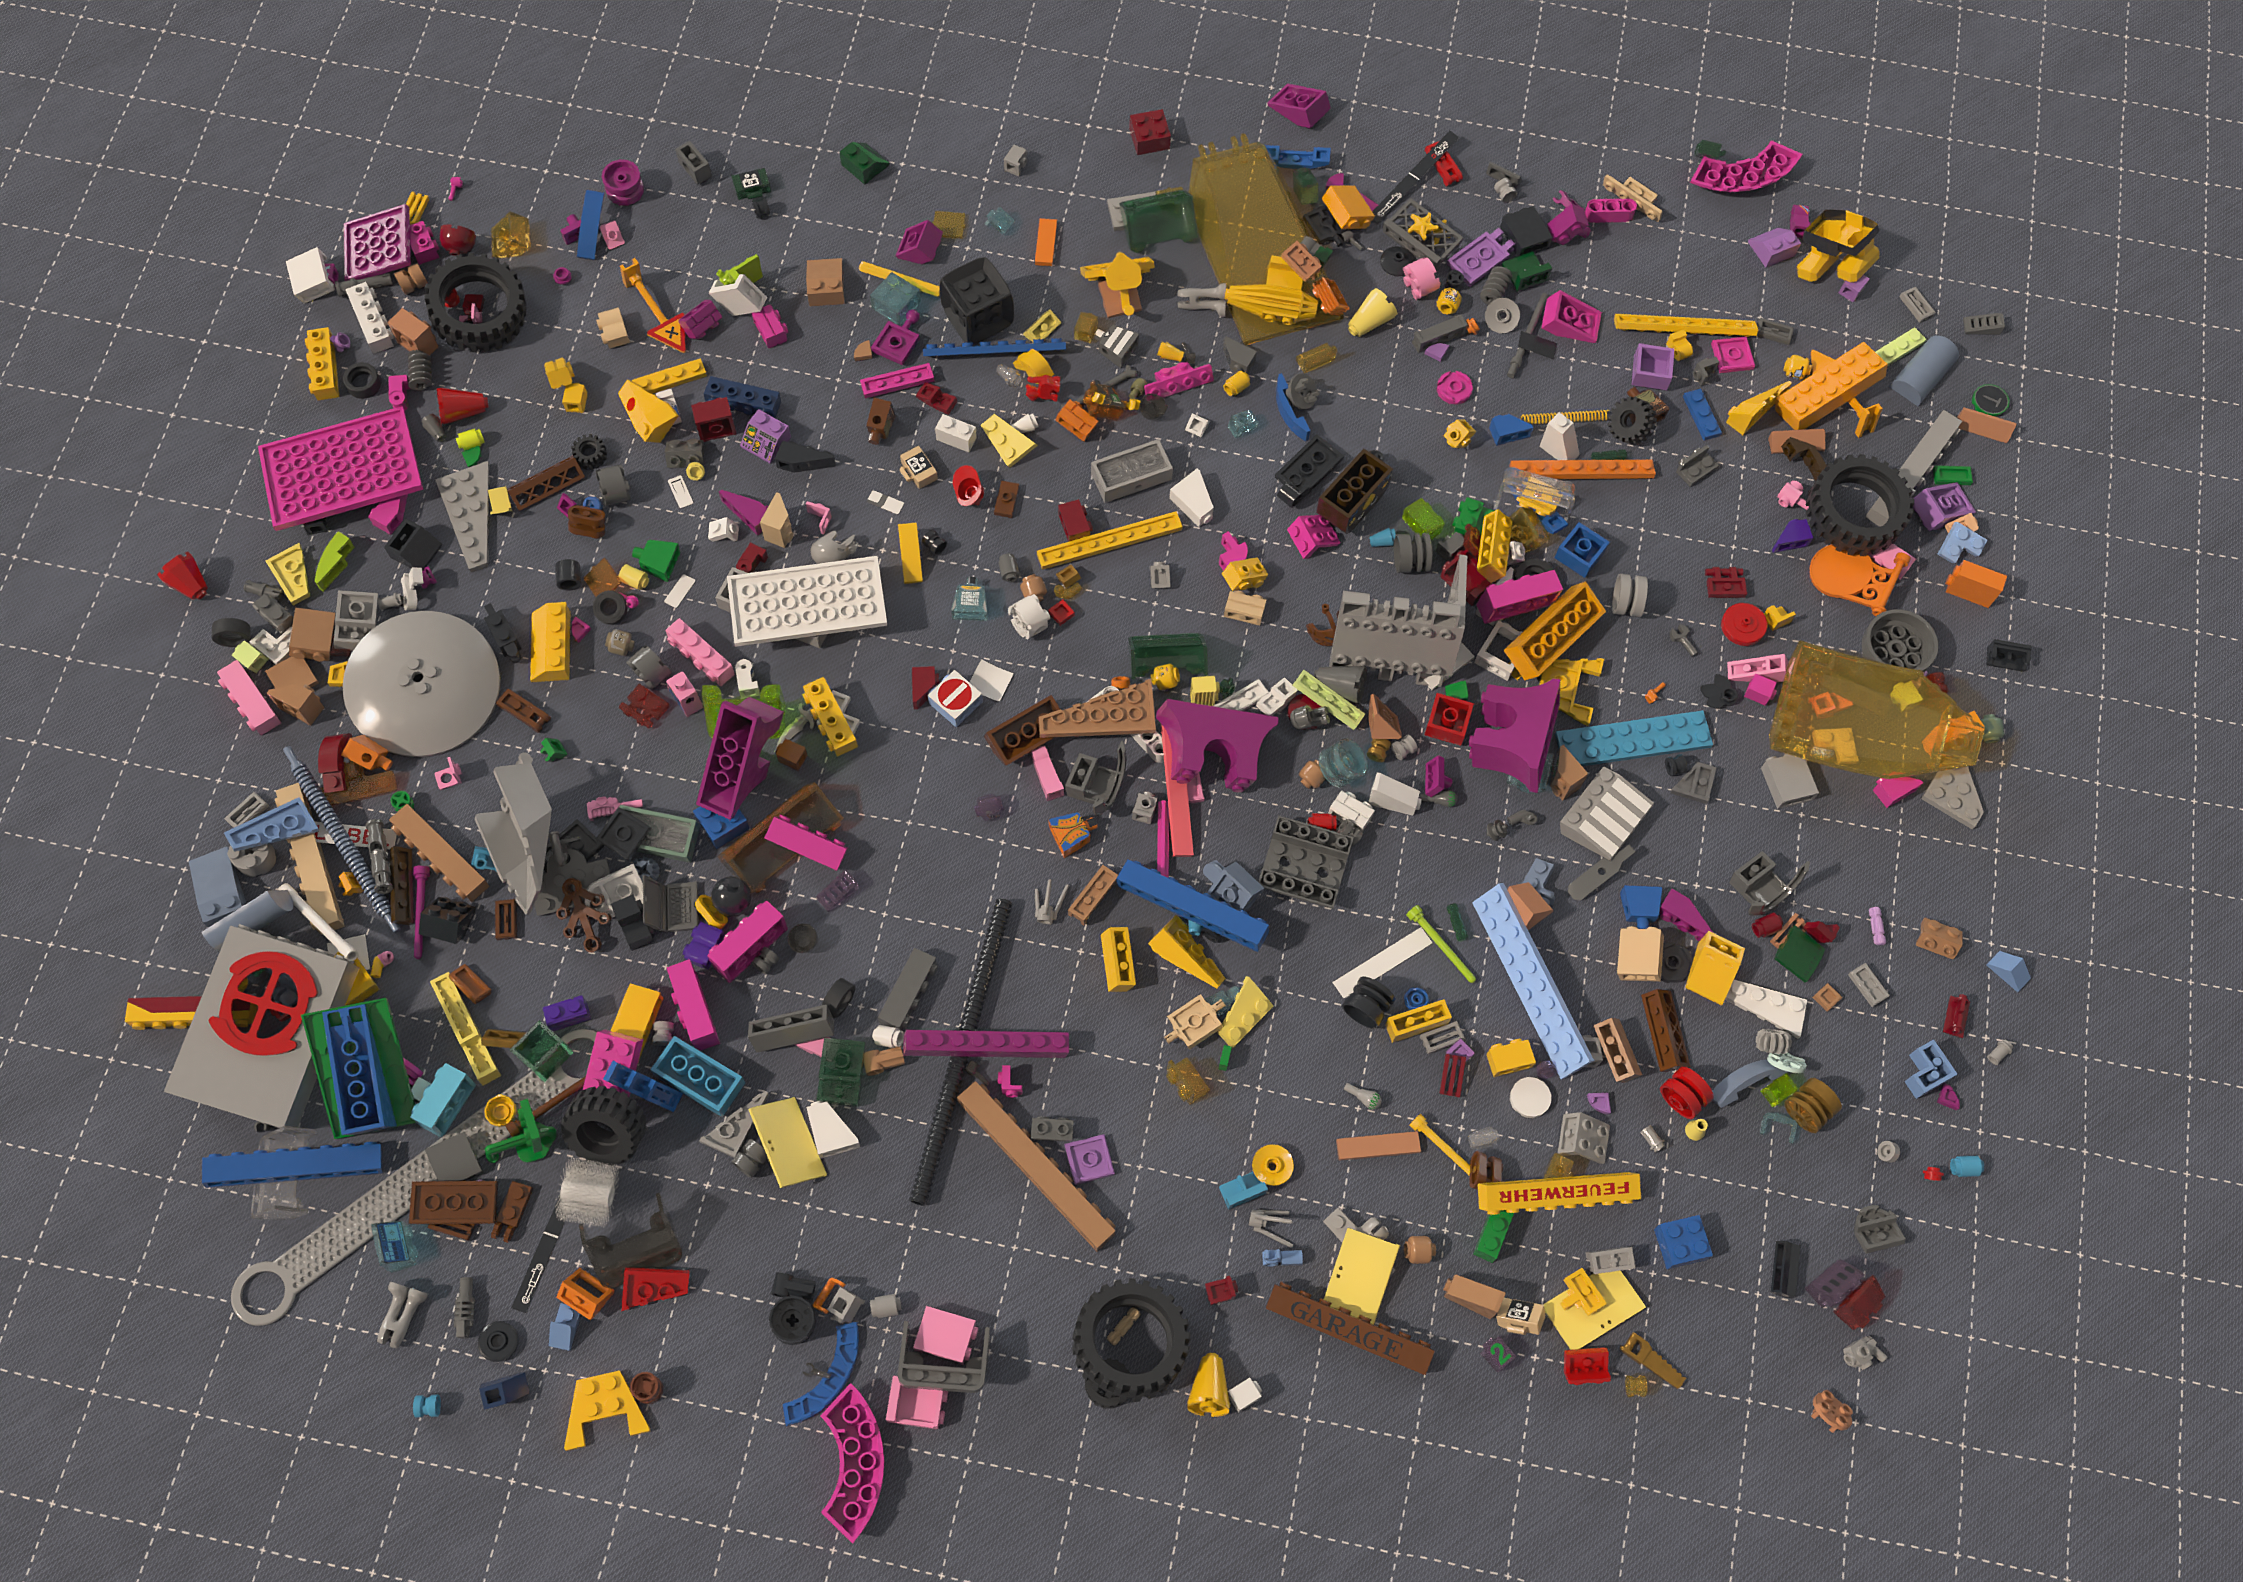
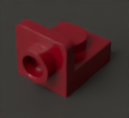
M1821 921L1806 922L1803 929L1818 943L1833 942L1840 926L1837 924L1826 925Z

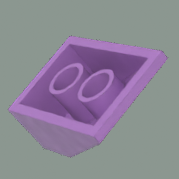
M1958 483L1926 488L1914 497L1913 509L1919 514L1923 525L1929 531L1945 527V524L1969 513H1972V515L1976 513Z

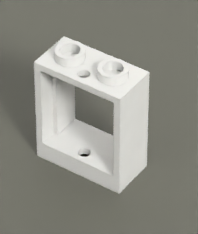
M1498 620L1474 663L1508 681L1515 669L1513 663L1508 664L1486 651L1497 633L1514 641L1522 632L1515 630L1508 623H1502Z

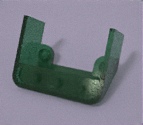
M1203 634L1145 635L1128 638L1129 664L1132 679L1143 677L1149 670H1154L1155 667L1172 664L1178 669L1186 668L1191 674H1201L1203 671L1204 676H1208L1207 644Z

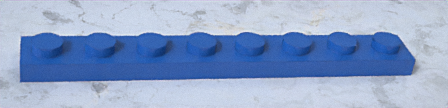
M1051 338V342H1044V339H1033V343H1026V340H1015L1016 343L1009 344L1008 341H998V344L991 345V341L980 342V345H973V342L962 343V346H955V343H945L944 347H937V344H927V348H923V356L1030 351L1031 349L1036 351L1066 349V342L1062 341V338Z

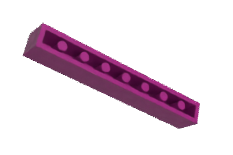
M906 1030L904 1033L903 1056L1065 1058L1069 1053V1033Z

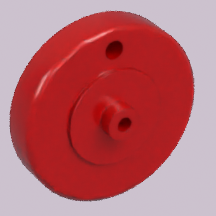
M1737 603L1730 606L1724 613L1721 620V628L1724 635L1731 642L1741 646H1751L1758 643L1764 637L1768 623L1766 616L1758 607L1749 603Z

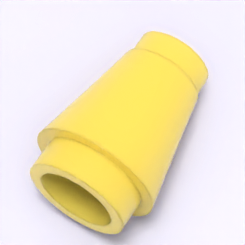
M1704 1119L1690 1121L1685 1127L1686 1135L1692 1140H1701L1705 1136L1708 1127L1707 1122Z

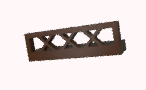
M570 456L511 486L507 491L520 511L585 476L576 459ZM575 466L579 475L574 478L566 477L567 470ZM554 476L562 478L560 485L557 487L549 485L551 478ZM538 484L546 486L544 493L541 495L533 494L534 487ZM520 493L529 494L527 502L522 505L519 504L515 497Z
M1655 989L1642 994L1641 997L1660 1072H1667L1680 1067L1690 1068L1671 991Z

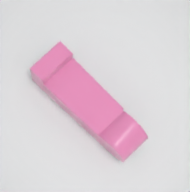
M1045 745L1032 750L1031 756L1047 801L1064 796L1063 785L1059 781Z

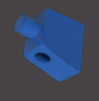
M1625 885L1620 892L1626 921L1637 922L1638 929H1647L1649 923H1654L1659 916L1662 887Z

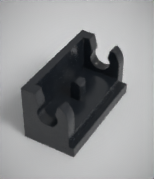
M1994 639L1987 647L1986 665L2024 672L2026 664H2030L2032 646Z

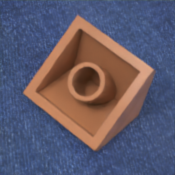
M1373 693L1370 696L1368 715L1372 739H1400L1402 734L1398 716Z
M1529 882L1509 886L1508 892L1527 930L1553 912V909Z

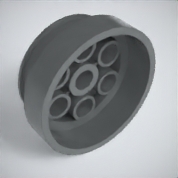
M1894 609L1882 612L1871 621L1862 637V654L1867 667L1875 675L1888 681H1904L1920 676L1933 663L1938 652L1937 636L1931 625L1921 616L1907 610Z

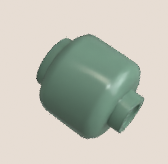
M1994 714L1984 715L1981 722L1985 727L1978 733V737L1984 740V743L1999 742L2000 738L2004 736L2003 720L1995 717Z

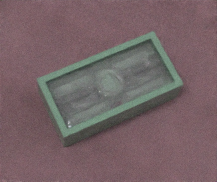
M620 805L621 809L652 828L636 852L691 863L701 826L697 820Z

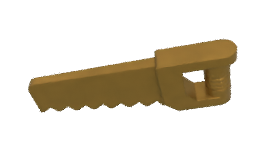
M1632 1332L1625 1345L1619 1349L1676 1389H1679L1686 1377H1682L1681 1373H1677V1370L1672 1368L1671 1364H1667L1666 1360H1662L1661 1355H1657L1656 1351H1652L1649 1342ZM1638 1342L1640 1343V1350L1635 1355L1631 1350Z

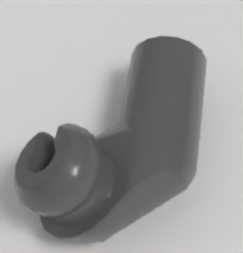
M1520 810L1507 817L1508 823L1511 826L1518 822L1534 825L1538 820L1534 813L1526 810Z

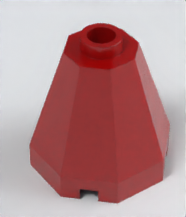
M185 552L186 556L184 557L181 554L174 557L162 567L164 570L163 574L160 572L157 574L165 585L192 600L202 599L207 594L206 590L208 587L196 560L189 552Z

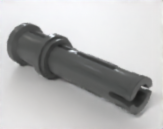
M390 273L358 280L350 278L349 281H335L338 296L342 297V295L347 294L345 289L364 282L367 283L369 288L393 285Z

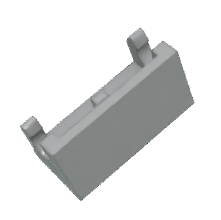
M1632 1247L1585 1252L1586 1258L1590 1261L1588 1269L1593 1274L1635 1268Z

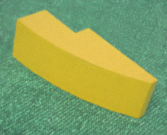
M917 523L898 524L904 584L923 582Z

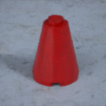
M437 388L441 424H448L483 413L485 408H488V399L483 397L482 393Z

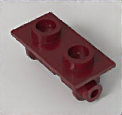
M1960 994L1959 997L1950 995L1943 1028L1944 1033L1963 1038L1970 1005L1966 995Z

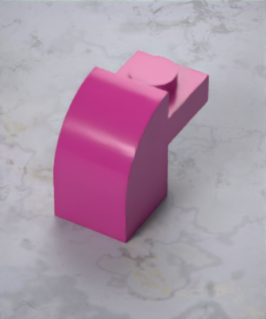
M1229 531L1222 534L1221 544L1227 552L1220 555L1219 565L1224 571L1230 562L1247 559L1248 549L1245 542L1239 545L1235 536L1232 537Z

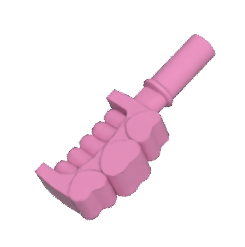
M598 797L596 801L592 800L587 803L589 820L594 821L593 818L613 815L620 805L634 808L643 807V800L619 803L617 798L609 797L607 799L606 797Z

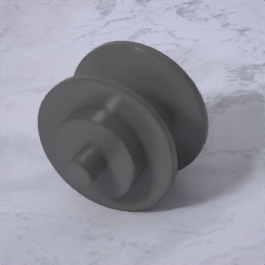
M1499 819L1495 820L1494 823H1489L1487 825V836H1490L1494 841H1498L1500 837H1506L1507 825Z

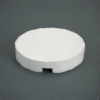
M1526 1077L1514 1084L1510 1092V1102L1513 1109L1520 1113L1521 1116L1536 1118L1548 1110L1551 1104V1093L1543 1081L1533 1077Z

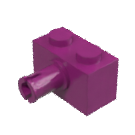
M1571 204L1547 224L1549 232L1553 237L1552 241L1562 245L1568 243L1576 235L1586 238L1590 234L1584 208Z

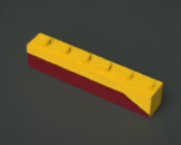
M202 996L128 998L125 1022L136 1030H144L145 1027L165 1029L167 1026L185 1029L186 1026L191 1025ZM235 999L232 1003V1015L236 1026L247 1027L248 1024H252L258 1006L244 1000Z

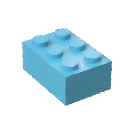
M445 1063L443 1067L437 1070L432 1084L426 1087L420 1103L413 1107L411 1118L422 1128L442 1138L476 1084L466 1073Z

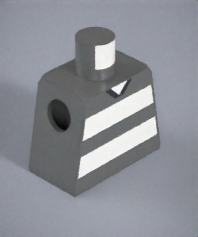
M1112 325L1107 333L1098 329L1094 335V339L1100 341L1099 352L1119 368H1122L1139 344L1138 333Z

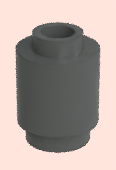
M1007 553L999 558L998 564L1001 576L1004 581L1015 582L1020 577L1017 559L1013 554Z

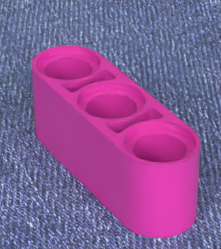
M1593 199L1588 202L1585 214L1587 221L1591 223L1629 222L1634 216L1637 204L1632 199Z

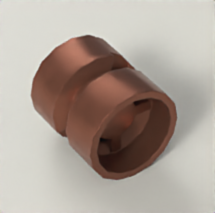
M641 1372L632 1379L630 1391L640 1402L653 1404L661 1398L663 1385L652 1373Z

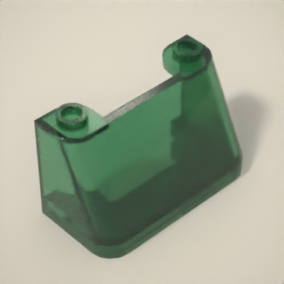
M1177 190L1119 203L1129 250L1134 253L1142 252L1146 244L1179 238L1183 242L1193 241V238L1198 237L1193 196L1186 190Z

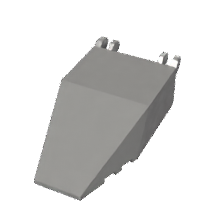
M523 752L519 755L516 765L494 768V775L504 795L500 801L502 811L476 814L474 819L501 881L508 883V891L515 893L518 905L526 915H530L541 891L552 809L533 769V758L530 754Z

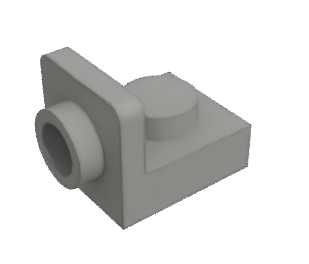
M1154 562V566H1149L1151 588H1170L1169 565H1165V562Z

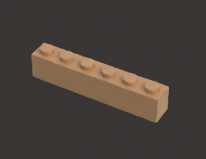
M408 804L389 819L393 824L391 829L398 836L402 834L406 838L404 842L411 849L415 847L418 850V856L424 862L428 859L432 863L429 866L437 874L441 872L444 875L442 879L450 887L454 885L457 888L455 892L463 900L467 898L473 902L489 887L486 880Z

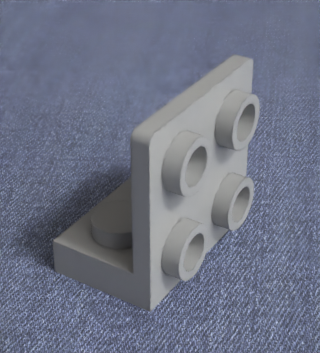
M1581 1112L1563 1114L1558 1154L1562 1156L1580 1155L1599 1164H1604L1610 1125Z

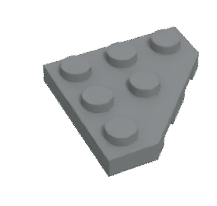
M1949 753L1921 799L1973 830L1984 811L1967 763Z

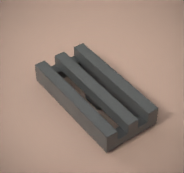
M1763 318L1759 319L1757 325V336L1786 345L1790 344L1794 331L1793 327Z

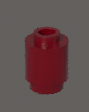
M1770 913L1756 919L1752 923V930L1758 938H1765L1781 931L1783 920L1780 915Z

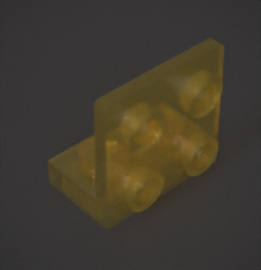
M1187 1057L1177 1064H1174L1172 1060L1168 1062L1166 1077L1171 1085L1175 1084L1179 1089L1177 1091L1178 1095L1184 1102L1187 1101L1191 1105L1210 1092L1209 1087Z

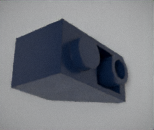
M525 1372L482 1383L479 1388L484 1410L507 1404L530 1393Z

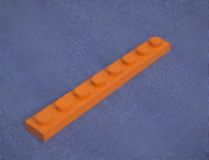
M1511 460L1510 462L1512 479L1654 478L1656 474L1653 460Z

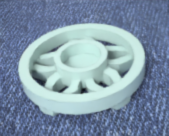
M1788 1052L1786 1054H1768V1062L1779 1069L1793 1073H1803L1806 1069V1063L1803 1058L1792 1056Z

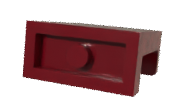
M1467 547L1464 551L1460 550L1455 555V559L1451 562L1447 561L1442 566L1440 577L1451 587L1459 555H1467L1466 601L1473 606L1479 601L1486 587L1497 584L1499 579L1491 583L1477 571L1478 561L1470 555L1471 549Z

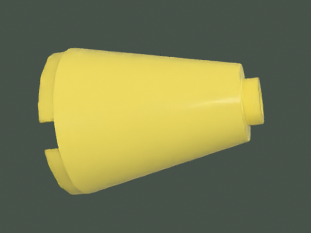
M1377 288L1372 290L1349 321L1348 330L1353 336L1357 335L1360 337L1395 318L1398 314L1392 302L1388 303L1386 300L1387 296Z

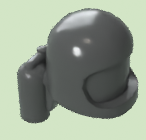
M1309 705L1294 709L1290 715L1291 724L1296 729L1320 726L1329 723L1330 719L1326 715L1328 714L1326 706L1312 710Z

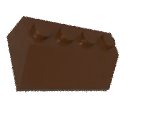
M1050 695L986 732L984 738L993 753L1007 766L1055 738H1040L1039 717L1060 710L1053 696Z

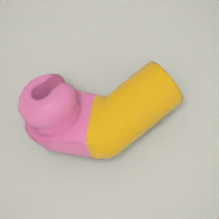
M385 951L376 956L373 960L370 976L380 978L382 968L393 961L394 954L390 951Z

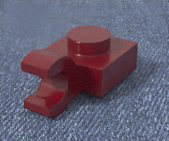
M465 294L463 310L465 315H468L467 322H473L471 319L473 303H475L478 312L482 313L485 300L483 294Z

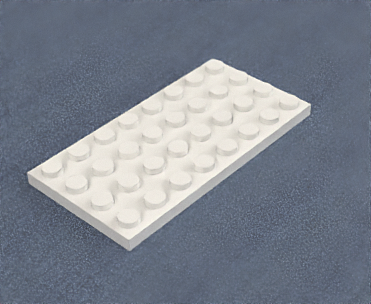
M878 556L727 576L735 647L887 626Z

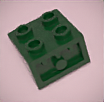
M1534 252L1507 260L1502 264L1503 267L1511 271L1513 275L1511 282L1517 291L1548 281L1552 270L1550 263L1540 264Z

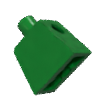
M648 540L644 549L634 547L632 557L639 559L640 567L644 572L668 582L681 552L678 543Z

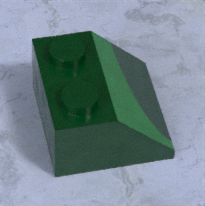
M851 142L839 151L841 165L864 185L890 165L887 160L866 143Z

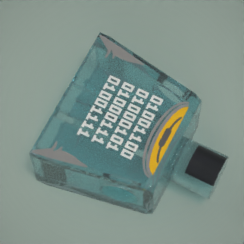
M968 577L966 585L960 584L957 586L951 608L952 619L988 621L985 588L983 585H977L978 579L976 577Z

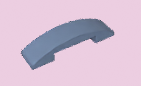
M1767 1059L1747 1064L1728 1075L1713 1089L1714 1099L1712 1101L1722 1108L1737 1100V1092L1765 1077L1774 1080L1788 1071L1773 1066Z

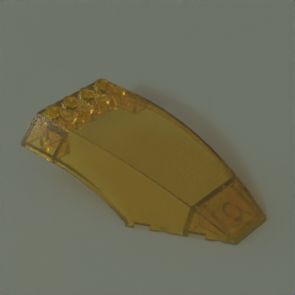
M1800 640L1787 666L1769 732V743L1772 750L1811 762L1858 774L1895 779L1975 766L1985 728L1979 722L1974 721L1968 712L1965 713L1956 705L1957 703L1947 693L1942 692L1937 684L1932 683L1925 677L1920 669L1915 670L1879 663Z

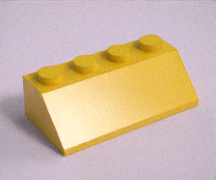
M566 602L546 603L532 612L531 682L569 680L571 612Z

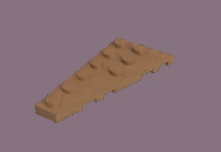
M1148 679L1144 683L1133 684L1129 688L1120 691L1116 690L1089 699L1088 702L1083 704L1078 703L1071 708L1060 709L1040 716V738L1155 733L1152 680Z

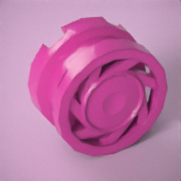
M403 1058L409 1083L411 1086H414L416 1079L424 1073Z

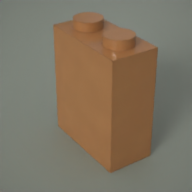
M295 608L289 643V656L297 659L307 658L316 661H329L335 628V613Z

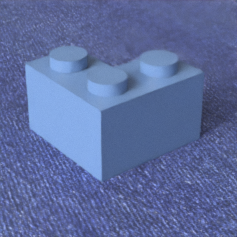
M1932 1040L1909 1055L1919 1069V1072L1904 1082L1917 1099L1955 1077L1957 1072L1935 1040Z

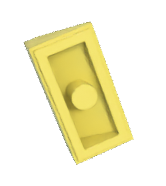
M1049 309L1023 335L1032 342L1033 339H1046L1062 322Z

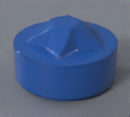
M590 496L583 501L584 507L602 510V502L596 497Z

